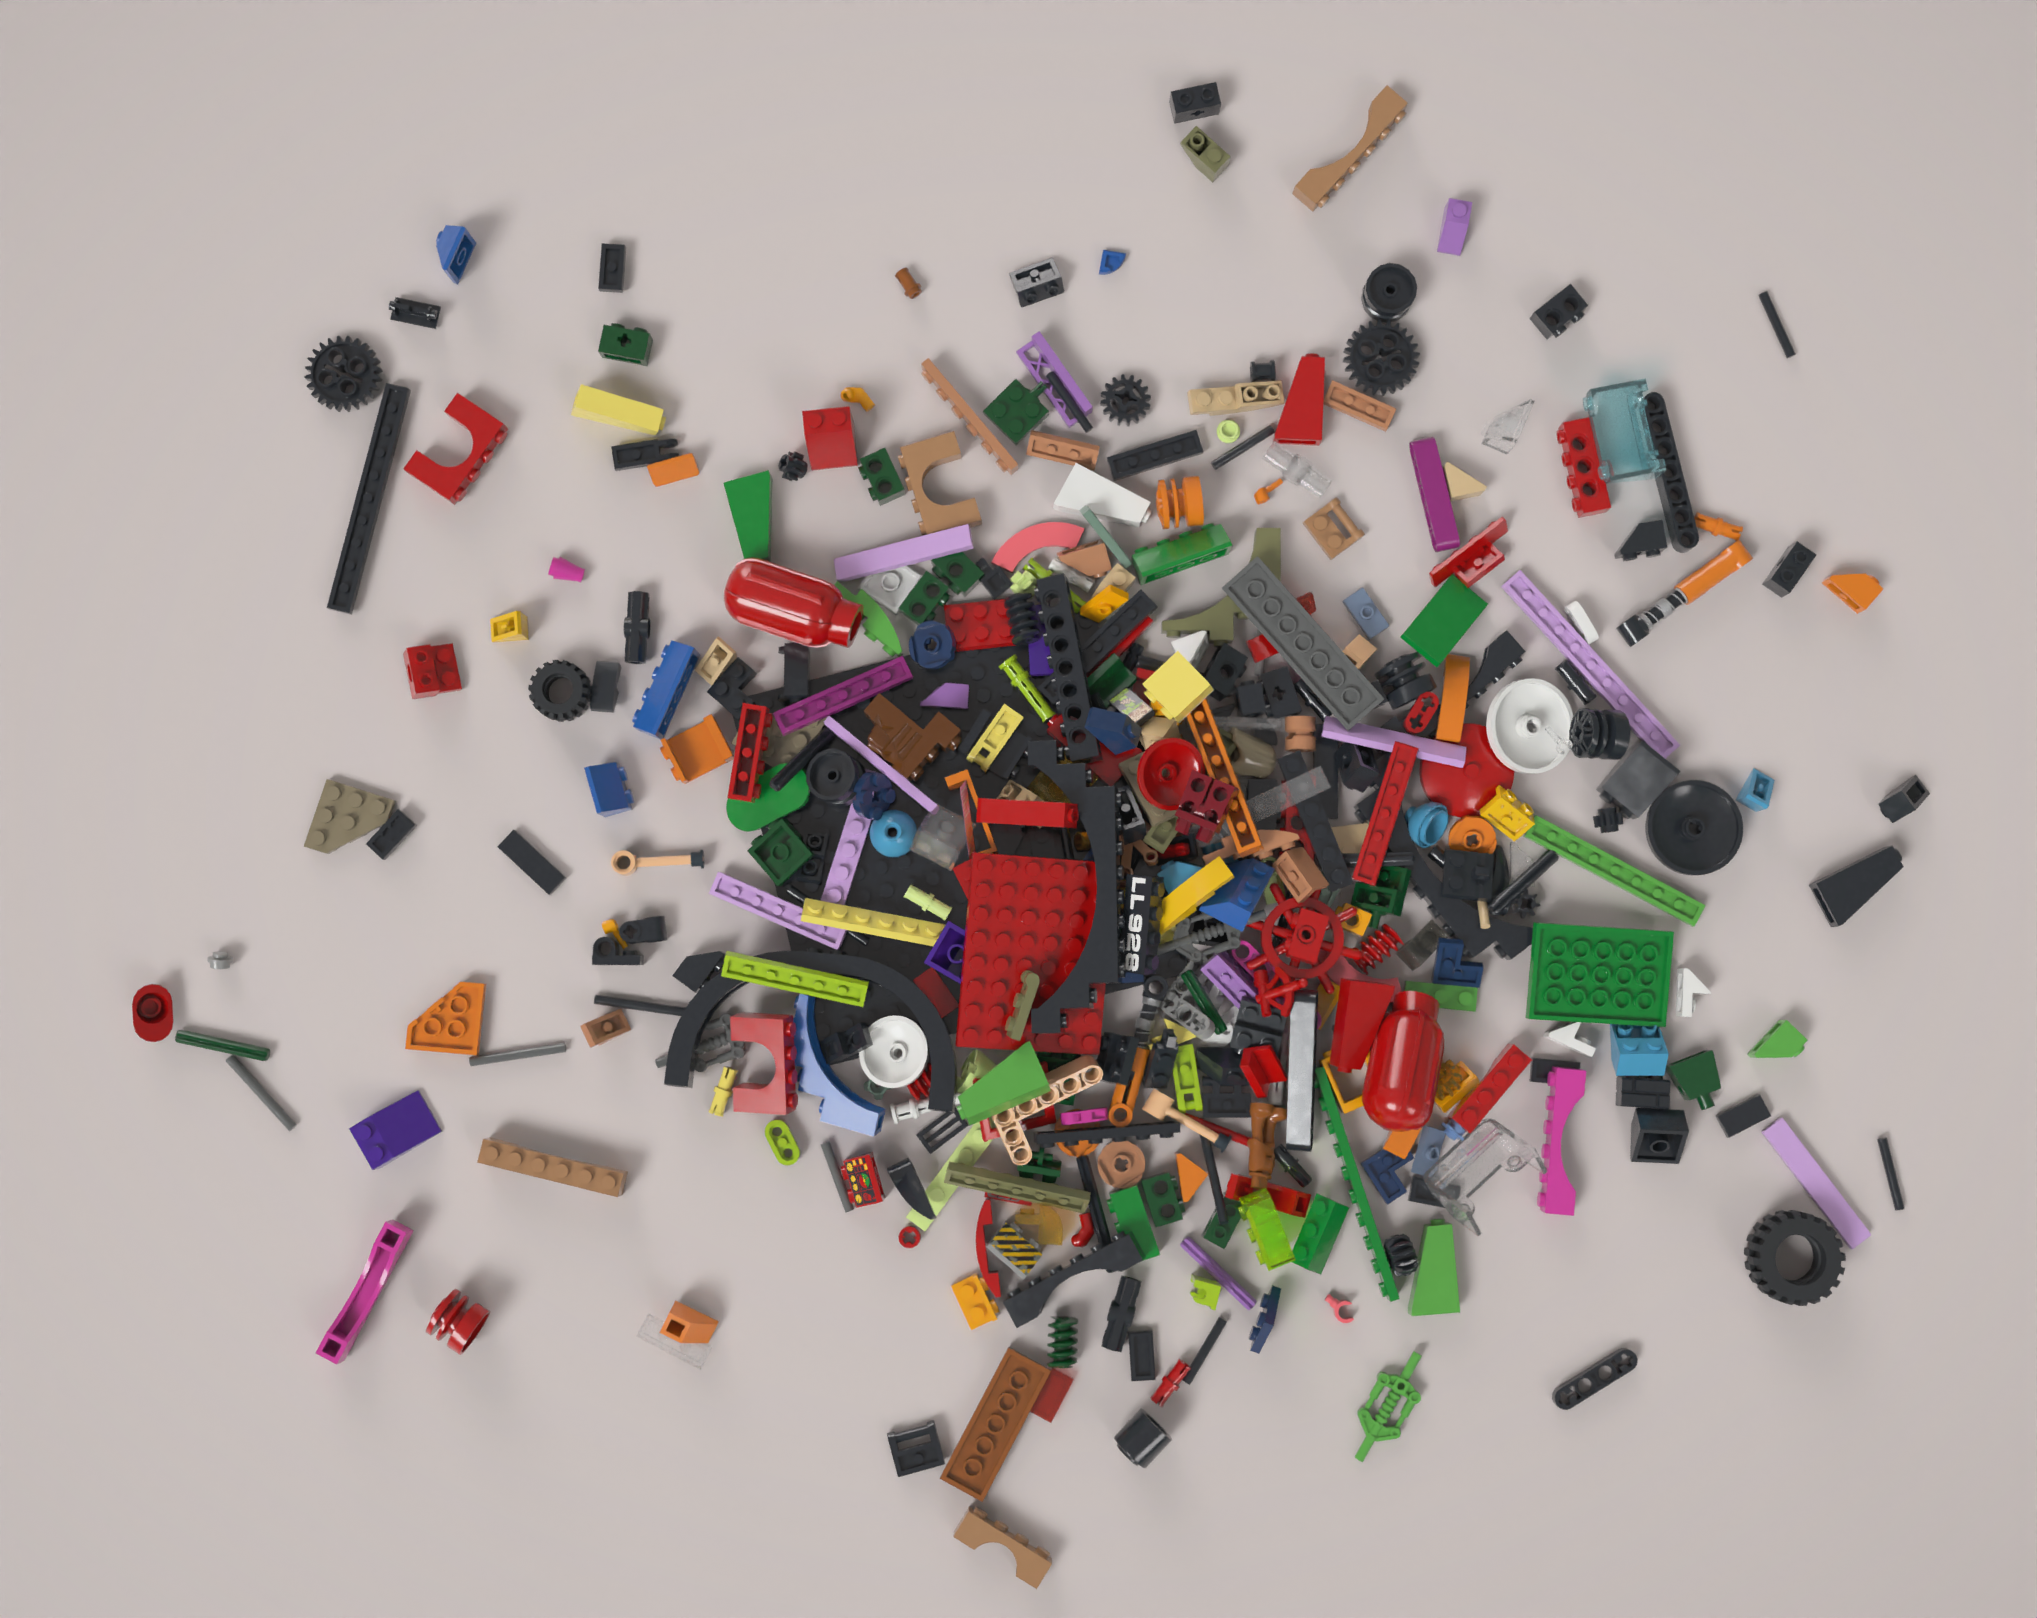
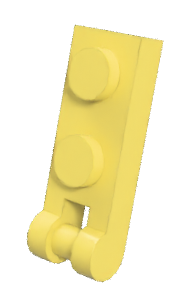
M1004 704L966 759L971 763L973 761L981 766V770L987 772L1024 717ZM982 748L990 752L987 758L979 754Z

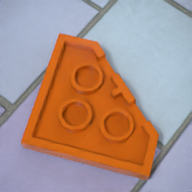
M459 982L450 992L441 997L427 1011L408 1025L405 1049L479 1055L486 984Z

